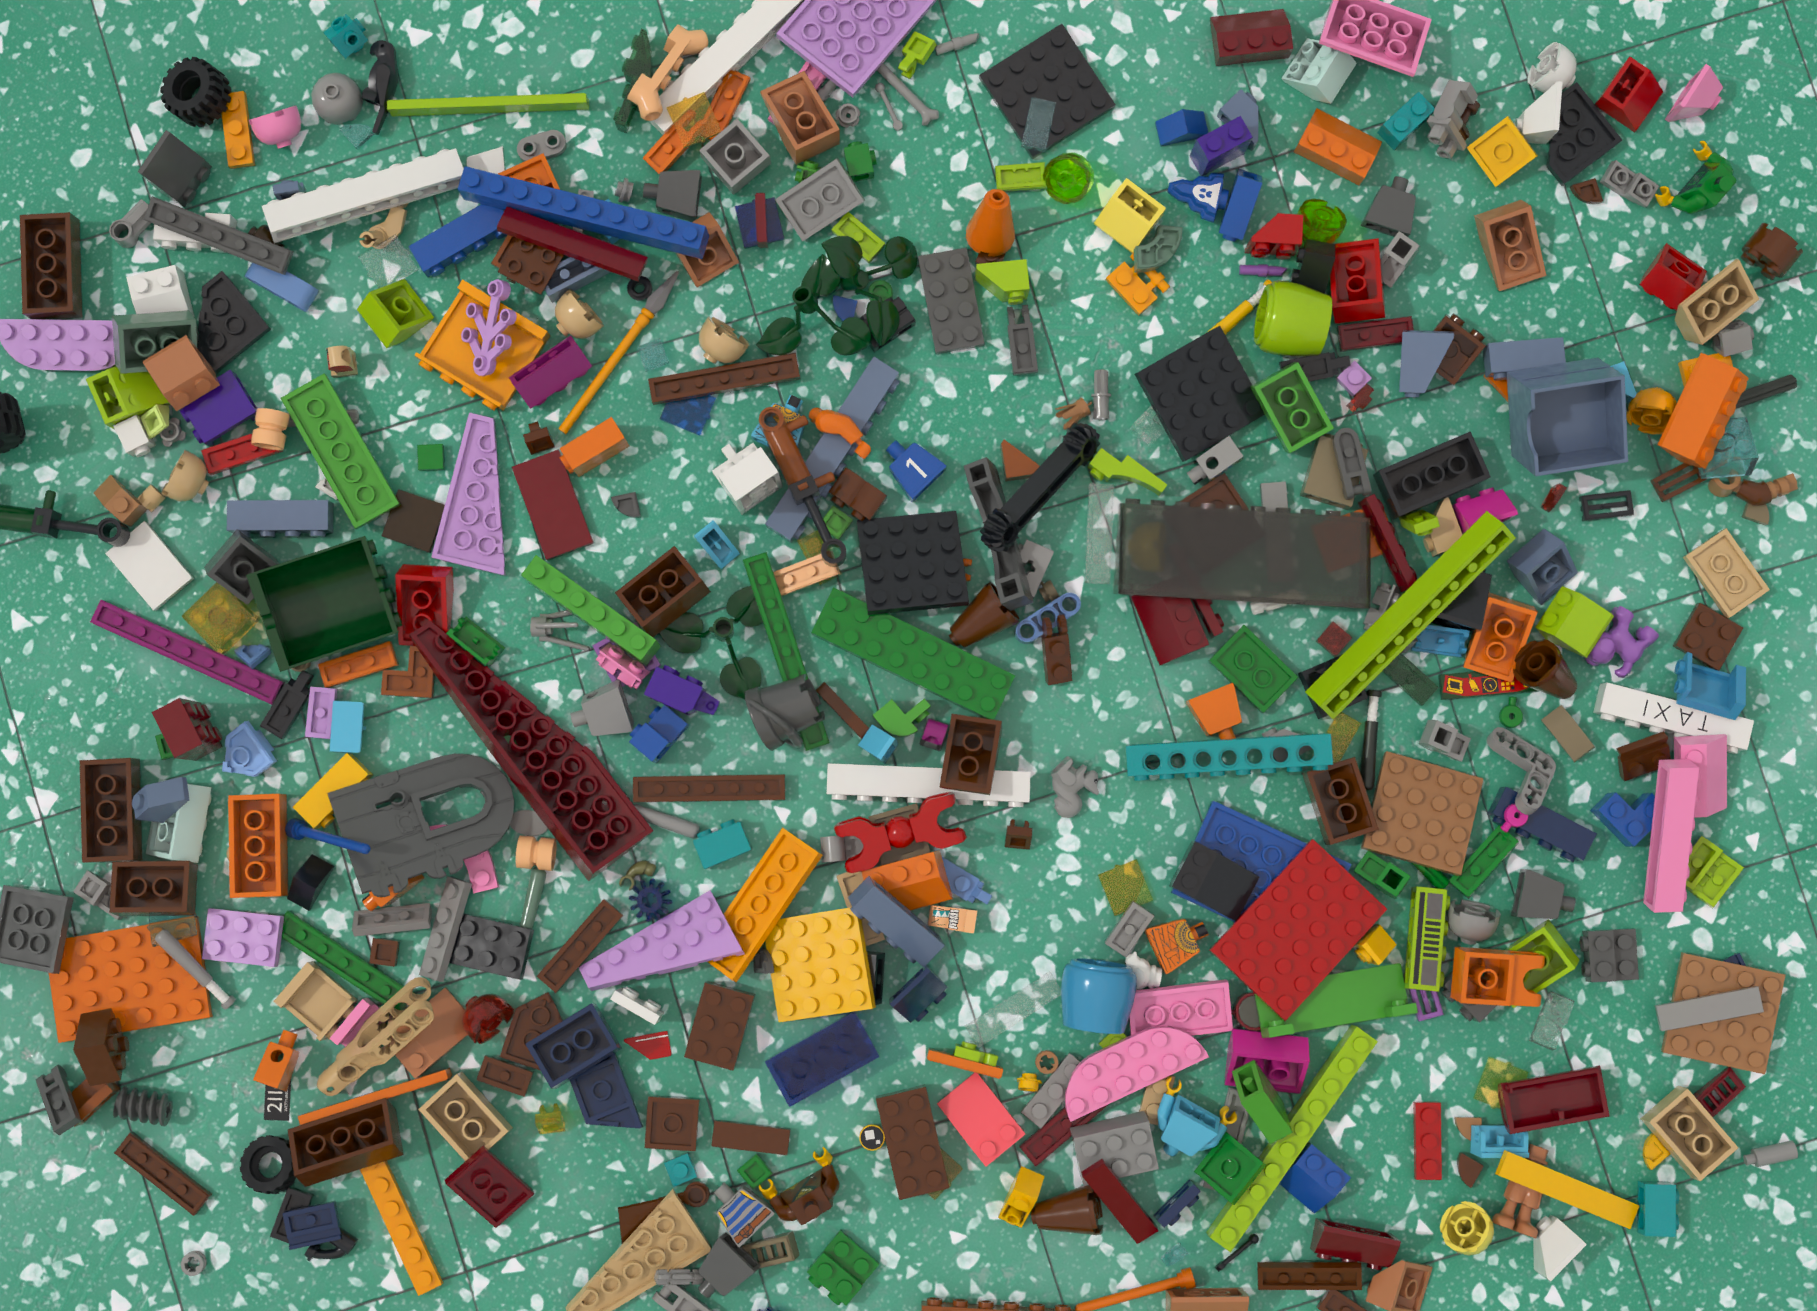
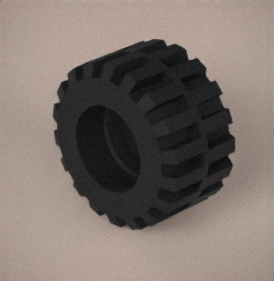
M187 57L181 63L177 61L174 64L175 67L173 69L169 68L167 77H163L162 80L164 86L160 88V92L163 94L161 100L165 103V108L190 126L204 127L205 124H213L214 120H219L222 117L220 114L228 109L226 105L231 100L228 94L232 93L231 87L228 86V79L224 77L223 73L202 58L192 57L190 60ZM200 87L198 93L192 98L195 90Z

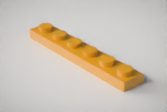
M384 1161L360 1169L418 1296L442 1285L441 1276L388 1162Z

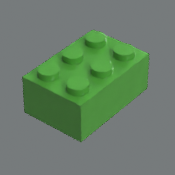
M1293 362L1250 386L1285 452L1291 453L1334 429L1299 362Z

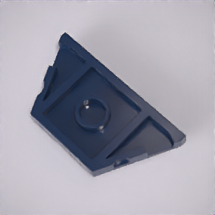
M616 1053L570 1080L586 1124L643 1128Z

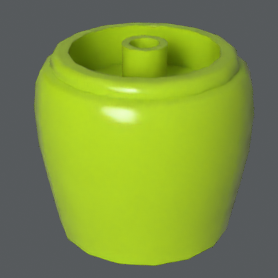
M1281 280L1273 281L1264 288L1258 304L1254 325L1255 344L1263 352L1273 355L1318 356L1324 348L1329 332L1332 298L1327 294L1301 284Z

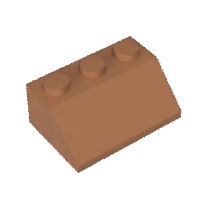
M1242 1287L1192 1288L1188 1290L1186 1288H1172L1165 1290L1166 1311H1248L1249 1296Z

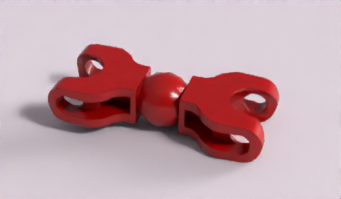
M944 792L929 796L922 802L920 809L916 813L910 814L909 818L903 816L894 817L886 825L885 822L873 823L861 816L837 823L834 826L837 836H855L863 843L862 851L846 861V872L856 873L871 869L879 862L884 852L891 850V846L905 848L911 845L914 840L916 843L928 842L940 849L964 842L967 836L962 828L945 829L937 821L941 811L955 804V794L953 792Z

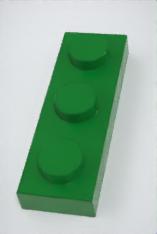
M1500 825L1464 863L1462 874L1460 876L1453 875L1449 880V883L1468 899L1519 844V841L1510 833L1504 832Z

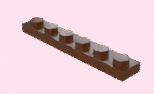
M796 353L655 377L648 379L652 404L657 405L799 380L800 374Z
M785 774L633 777V802L785 800Z

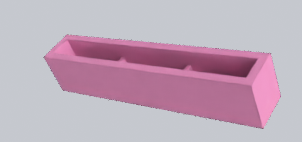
M1689 759L1659 760L1643 901L1654 913L1683 912L1684 902L1687 899L1686 880L1690 874L1688 862L1689 855L1692 853V831L1695 829L1694 810L1698 804L1697 784L1701 779L1699 767Z

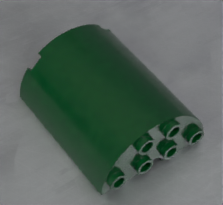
M366 536L359 537L246 575L280 672L399 633V627L403 626L399 613L394 611L392 603L396 602V598L392 588H387L384 579L388 578L384 564H378L375 554H378L373 539L368 541Z

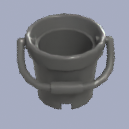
M806 674L765 688L757 686L745 691V701L751 720L762 742L770 751L779 748L785 742L795 748H801L803 740L798 733L825 720L824 711L818 713L816 709L821 702L810 679L806 680Z

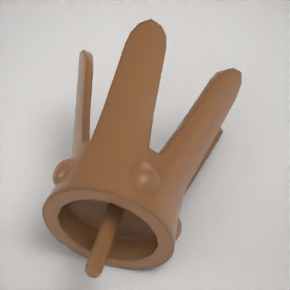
M1080 398L1073 404L1055 408L1056 410L1064 409L1056 413V417H1062L1063 419L1072 417L1064 424L1063 429L1071 428L1074 423L1091 415L1088 406L1092 402L1087 404L1083 398Z

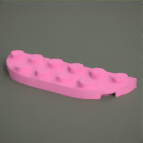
M1156 1026L1141 1030L1092 1053L1076 1066L1065 1091V1108L1068 1118L1072 1122L1196 1064L1209 1056L1203 1046L1187 1032L1168 1026Z

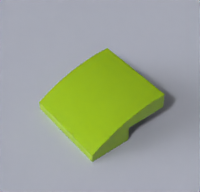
M1701 836L1693 846L1691 855H1689L1688 866L1690 874L1686 880V889L1713 909L1744 867L1725 855L1722 849Z

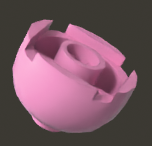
M296 105L249 120L255 136L264 144H276L278 149L291 145L290 139L298 136L301 130V118Z

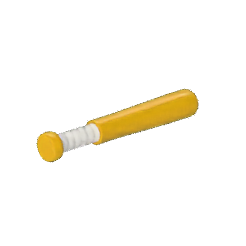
M1266 280L1263 283V287L1248 300H1244L1210 330L1221 326L1226 335L1254 310L1253 307L1259 303L1264 288L1271 284L1272 281Z

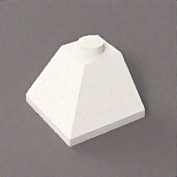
M1557 81L1532 103L1519 118H1516L1514 124L1528 143L1547 144L1559 131L1562 81Z
M1550 1215L1549 1217L1545 1216L1536 1225L1538 1236L1533 1238L1534 1270L1544 1278L1552 1281L1587 1244L1558 1218Z

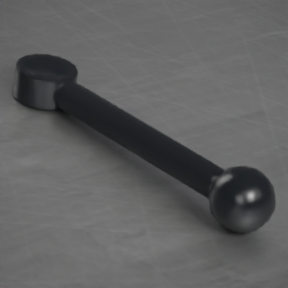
M1251 1234L1247 1242L1215 1266L1218 1272L1221 1271L1251 1244L1258 1243V1235Z

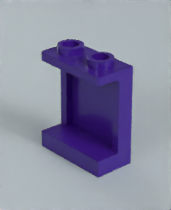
M228 370L217 377L220 386L180 409V413L186 422L189 423L191 421L195 430L192 432L200 444L204 442V444L211 447L214 445V440L248 419L255 421L258 408L237 374L232 370Z

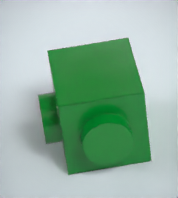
M861 141L848 144V147H844L847 171L853 182L874 178L873 165H877L874 150H869L868 143L862 144Z

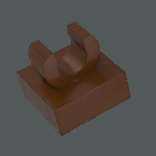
M538 421L528 424L530 433L524 434L523 437L531 455L555 447L547 427L541 429Z
M1012 819L1010 826H1007L1005 847L1030 850L1032 828H1029V822L1025 821L1024 827L1015 826V819Z

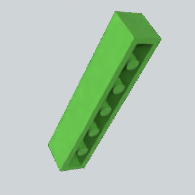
M537 555L521 574L529 584L643 665L647 666L660 649L661 645L656 639Z

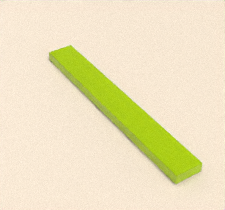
M585 93L388 100L387 110L392 117L589 110V99Z

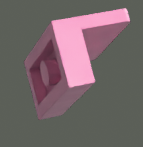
M368 997L363 998L330 1037V1040L336 1045L342 1044L346 1047L355 1038L364 1022L380 1007Z

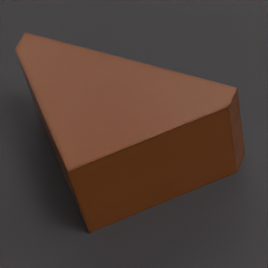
M1005 439L1002 441L1000 450L1005 482L1028 479L1040 465Z

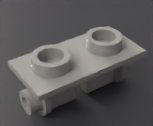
M1382 583L1381 586L1377 587L1372 604L1380 607L1379 610L1369 607L1363 622L1365 625L1364 630L1367 631L1401 597L1400 590L1396 585H1393L1392 590H1390L1391 585Z

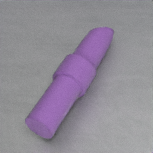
M1267 264L1240 265L1239 275H1257L1258 277L1282 276L1287 268L1268 266Z

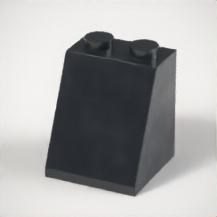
M1484 569L1431 623L1448 628L1469 630V635L1481 631L1492 575L1485 573L1486 569Z

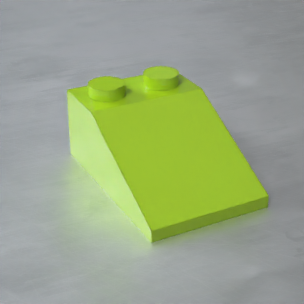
M1549 919L1505 949L1537 952L1545 956L1544 967L1542 969L1529 970L1523 979L1525 989L1536 993L1574 970L1580 961Z

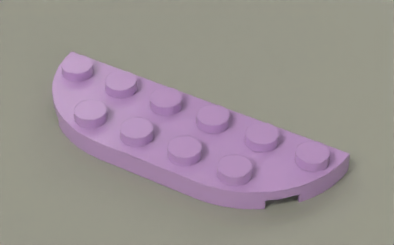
M0 319V342L12 358L24 366L38 370L102 371L116 367L112 321Z

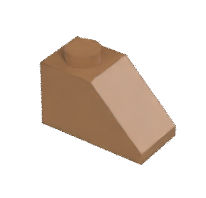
M110 475L94 492L95 496L121 523L130 527L148 510L113 475Z

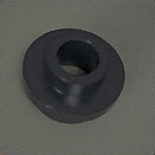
M641 276L639 281L630 279L627 285L628 294L634 300L643 301L651 295L652 284L644 276ZM643 285L644 291L638 293L635 291L636 287Z

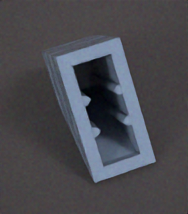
M1403 330L1399 392H1405V397H1420V393H1425L1454 339V332Z

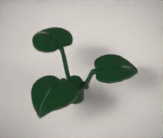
M838 236L826 240L821 245L828 256L832 269L841 277L840 285L842 289L847 292L855 291L856 295L861 294L875 299L868 303L866 317L876 342L879 346L884 345L898 329L900 321L898 310L891 301L883 302L881 296L862 289L869 283L870 275L892 268L893 275L897 279L911 276L917 266L918 259L915 246L911 241L901 236L889 239L884 249L885 258L889 264L865 272L860 269L858 264L862 259L863 253L855 239L849 236Z
M822 254L812 264L805 274L801 286L793 292L792 298L796 303L794 307L796 323L788 317H781L773 321L756 344L759 349L772 355H785L794 351L802 341V336L797 331L801 328L800 312L812 314L815 311L837 331L831 338V345L836 353L843 356L853 355L867 348L870 344L871 332L863 320L856 317H848L839 327L818 306L817 299H819L820 295L824 297L830 296L838 289L841 282V277L834 272L825 255Z
M751 586L738 590L728 599L726 605L727 613L735 619L720 617L715 620L713 627H709V630L702 633V620L694 613L685 612L660 632L662 639L670 648L683 654L698 651L701 647V638H705L711 633H714L717 640L726 642L734 664L724 666L720 674V683L727 693L744 700L746 690L761 686V670L757 662L750 657H744L737 661L730 639L734 635L733 624H737L739 621L745 627H756L763 623Z

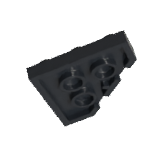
M1577 82L1562 93L1559 131L1549 142L1547 168L1561 186L1622 141Z
M223 271L202 286L203 300L198 323L197 349L211 365L215 374L220 372L271 330Z

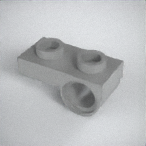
M855 836L820 837L821 853L823 855L822 863L846 861L848 858L859 854L863 849V843Z

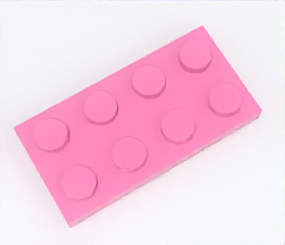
M1228 980L1136 990L1129 1016L1130 1034L1133 1035L1141 1030L1156 1026L1172 1027L1187 1032L1191 1036L1232 1031L1233 1024Z

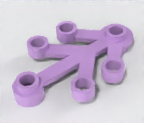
M496 279L488 285L487 291L491 296L487 322L483 316V308L480 304L470 303L466 308V315L474 318L483 339L481 347L477 339L478 332L476 329L466 327L461 333L462 341L469 343L475 356L473 368L479 376L492 374L496 368V358L504 350L509 349L512 343L509 335L501 333L509 325L515 323L516 312L510 309H503L499 316L500 320L496 323L500 301H505L511 292L510 284L507 281ZM495 340V346L491 349L492 342Z

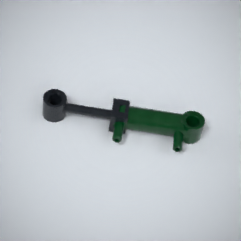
M46 491L43 508L35 507V509L0 504V529L31 533L40 537L55 539L58 538L59 530L98 535L102 541L115 547L125 545L130 538L129 528L114 518H105L98 525L61 520L62 514L53 510L56 497L55 491ZM117 527L116 535L110 538V531Z

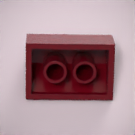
M1284 9L1210 17L1216 66L1286 59L1290 57L1293 51L1291 26Z
M1180 575L1131 596L1159 666L1209 645Z
M1316 1218L1310 1249L1317 1253L1316 1257L1332 1260V1256L1342 1258L1341 1262L1359 1261L1367 1263L1368 1268L1382 1270L1383 1266L1390 1267L1392 1265L1401 1241L1388 1232Z

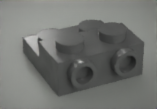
M1636 929L1582 931L1583 936L1580 937L1579 941L1580 949L1584 952L1581 972L1586 982L1639 980Z

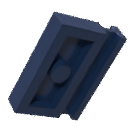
M1189 1179L1153 1216L1164 1228L1168 1224L1172 1226L1181 1217L1179 1213L1186 1206L1190 1208L1199 1199L1198 1194L1201 1191Z
M336 1201L293 1209L282 1213L289 1241V1250L342 1238Z

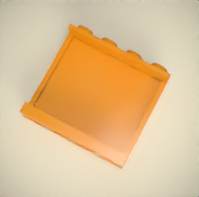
M462 279L457 287L460 292L421 353L416 352L415 357L420 360L418 365L425 370L432 372L434 369L441 373L439 378L448 384L453 385L456 382L462 386L461 391L472 398L477 395L484 399L482 404L489 409L495 411L498 408L504 411L516 392V388L509 377L538 357L549 340L550 334L547 330L516 312L515 323L509 325L501 333L511 337L512 343L510 348L504 350L496 358V368L492 374L487 376L477 375L473 368L475 356L470 344L462 341L461 333L466 327L476 329L478 332L477 339L482 347L483 339L474 318L466 315V308L470 303L480 304L483 308V316L487 322L491 296ZM501 302L496 323L500 320L501 311L503 309H510ZM495 340L492 342L491 349L495 346Z

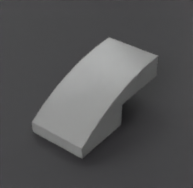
M87 870L73 892L91 905L98 906L115 919L121 920L123 916L109 913L111 883Z

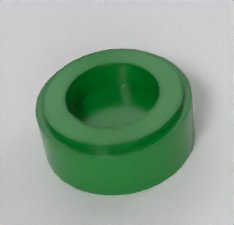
M884 280L874 281L869 286L868 292L881 296L883 301L893 297L891 285Z

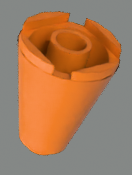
M992 189L988 191L967 225L966 240L968 245L977 253L982 251L989 253L988 256L1002 255L1011 249L1015 240L1010 199L1003 190Z

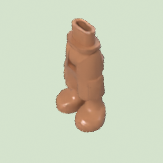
M1529 1144V1158L1525 1159L1547 1166L1548 1162L1545 1160L1548 1150ZM1509 1180L1503 1194L1507 1201L1503 1209L1492 1217V1222L1521 1234L1537 1238L1538 1230L1531 1224L1532 1209H1539L1543 1194ZM1517 1203H1520L1521 1207L1516 1219L1514 1220V1212Z

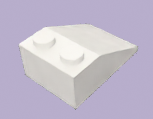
M176 265L126 277L136 314L189 310L194 316L184 272ZM196 325L197 344H198V336H199V333H198V329H197V325Z

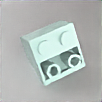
M1307 38L1281 79L1312 100L1331 104L1357 63L1350 54L1319 44V40Z

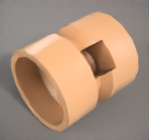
M258 408L255 415V424L259 428L253 430L251 444L264 449L284 450L286 435L282 431L288 427L290 415L274 409Z
M520 835L516 848V868L532 869L536 865L539 870L553 871L557 850L556 839L541 837L537 841L535 837Z

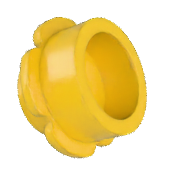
M1022 1073V1077L1017 1078V1082H1019L1018 1089L1022 1091L1037 1092L1039 1084H1042L1041 1080H1037L1036 1074Z

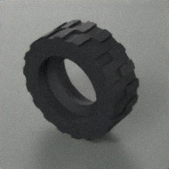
M266 1135V1137H258L257 1140L249 1143L250 1145L245 1148L244 1154L240 1159L241 1177L247 1183L246 1185L249 1188H253L256 1192L265 1194H279L281 1191L288 1190V1187L292 1186L296 1179L289 1140ZM275 1152L281 1157V1170L274 1177H264L260 1173L259 1162L266 1153Z

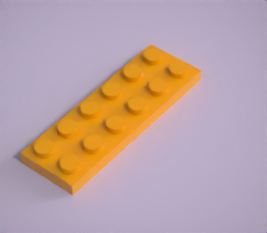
M782 827L724 913L745 955H732L723 957V960L707 962L737 983L823 855Z

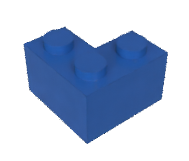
M665 704L662 708L657 706L649 715L651 719L649 723L645 722L644 725L638 724L630 733L632 739L629 743L654 763L659 762L689 727V724Z
M1616 792L1607 793L1590 811L1625 847H1634L1652 829L1655 795L1653 793H1643L1629 806Z

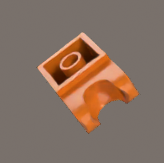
M1455 947L1450 998L1467 1004L1539 1007L1541 1005V995L1532 990H1526L1523 979L1529 970L1542 969L1544 967L1545 956L1537 952Z

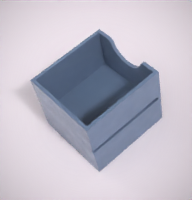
M1598 357L1507 371L1511 455L1534 476L1628 462L1625 375L1610 367V365Z

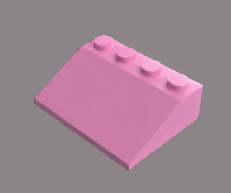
M1332 0L1324 21L1319 44L1414 77L1432 19L1379 0Z

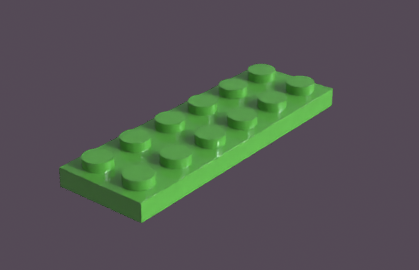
M325 373L280 398L355 529L361 528L401 505Z

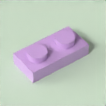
M310 687L305 737L330 739L333 701L337 700L338 689Z

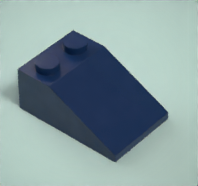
M926 965L889 999V1004L910 1023L914 1019L919 1022L929 1012L926 1008L932 1002L938 1004L947 995L944 990L948 987Z

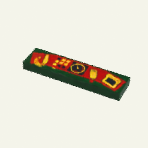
M1476 671L1438 675L1441 700L1538 691L1521 684L1515 675L1512 683Z

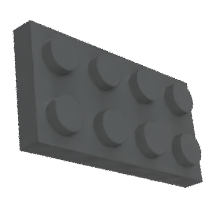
M967 247L918 256L935 355L984 346Z

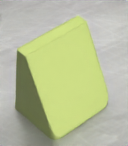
M156 404L140 417L149 439L154 438L169 426L170 409L168 405Z

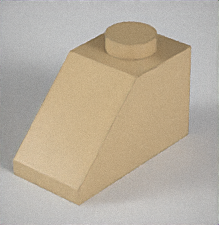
M1449 497L1438 502L1433 513L1438 518L1440 527L1432 529L1433 532L1425 535V538H1423L1425 549L1427 552H1431L1432 557L1445 553L1463 535Z

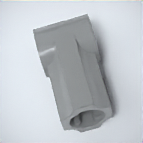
M142 199L122 219L114 221L110 226L109 232L111 237L123 248H131L136 245L139 235L151 224L144 220L148 204ZM123 230H129L126 237L119 238Z

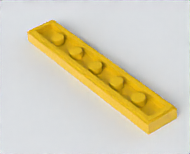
M1504 1150L1495 1172L1498 1176L1628 1229H1631L1639 1205L1506 1150Z

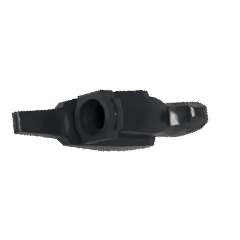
M383 40L374 42L370 48V54L372 56L375 55L377 61L370 71L368 87L362 91L361 97L367 103L380 107L372 130L375 135L380 133L389 112L387 110V101L393 100L398 83L395 47Z

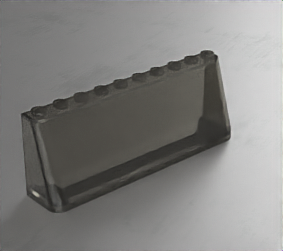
M1125 498V503H1119L1113 594L1370 609L1371 526L1370 518H1365L1366 513L1350 512L1349 517L1340 516L1341 511H1325V515H1315L1316 510L1301 509L1299 514L1291 513V508H1276L1275 512H1266V507L1251 506L1249 511L1241 510V505L1228 504L1225 506V509H1216V504L1201 503L1200 507H1190L1191 502L1176 501L1175 506L1165 505L1166 501L1150 500V504H1140L1141 499Z

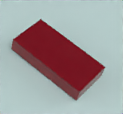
M756 193L757 244L759 248H768L765 193Z

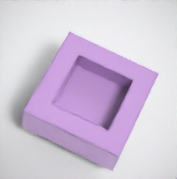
M1354 360L1351 366H1348L1335 380L1353 397L1372 377Z

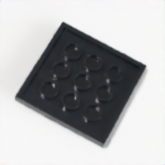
M1063 24L1058 25L979 75L980 81L1032 159L1109 112L1116 105Z
M1221 326L1210 330L1134 374L1182 462L1187 461L1265 415L1250 388L1252 384Z
M956 511L872 518L870 521L868 519L863 521L857 520L868 615L969 605Z

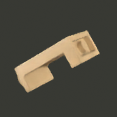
M310 961L302 967L273 1002L280 1008L285 1007L317 1035L316 1038L319 1041H322L326 1038L330 1040V1037L339 1028L337 1025L343 1018L346 1019L355 1008L354 1005L359 1000L314 961Z

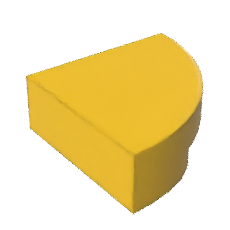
M1652 1133L1647 1137L1643 1146V1159L1649 1170H1653L1670 1155V1152Z

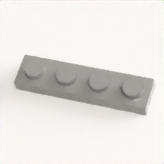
M447 876L419 975L444 982L472 883Z

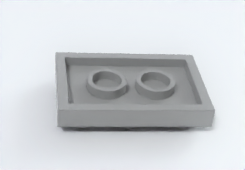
M836 158L777 197L775 201L803 242L864 202L865 199L840 160Z

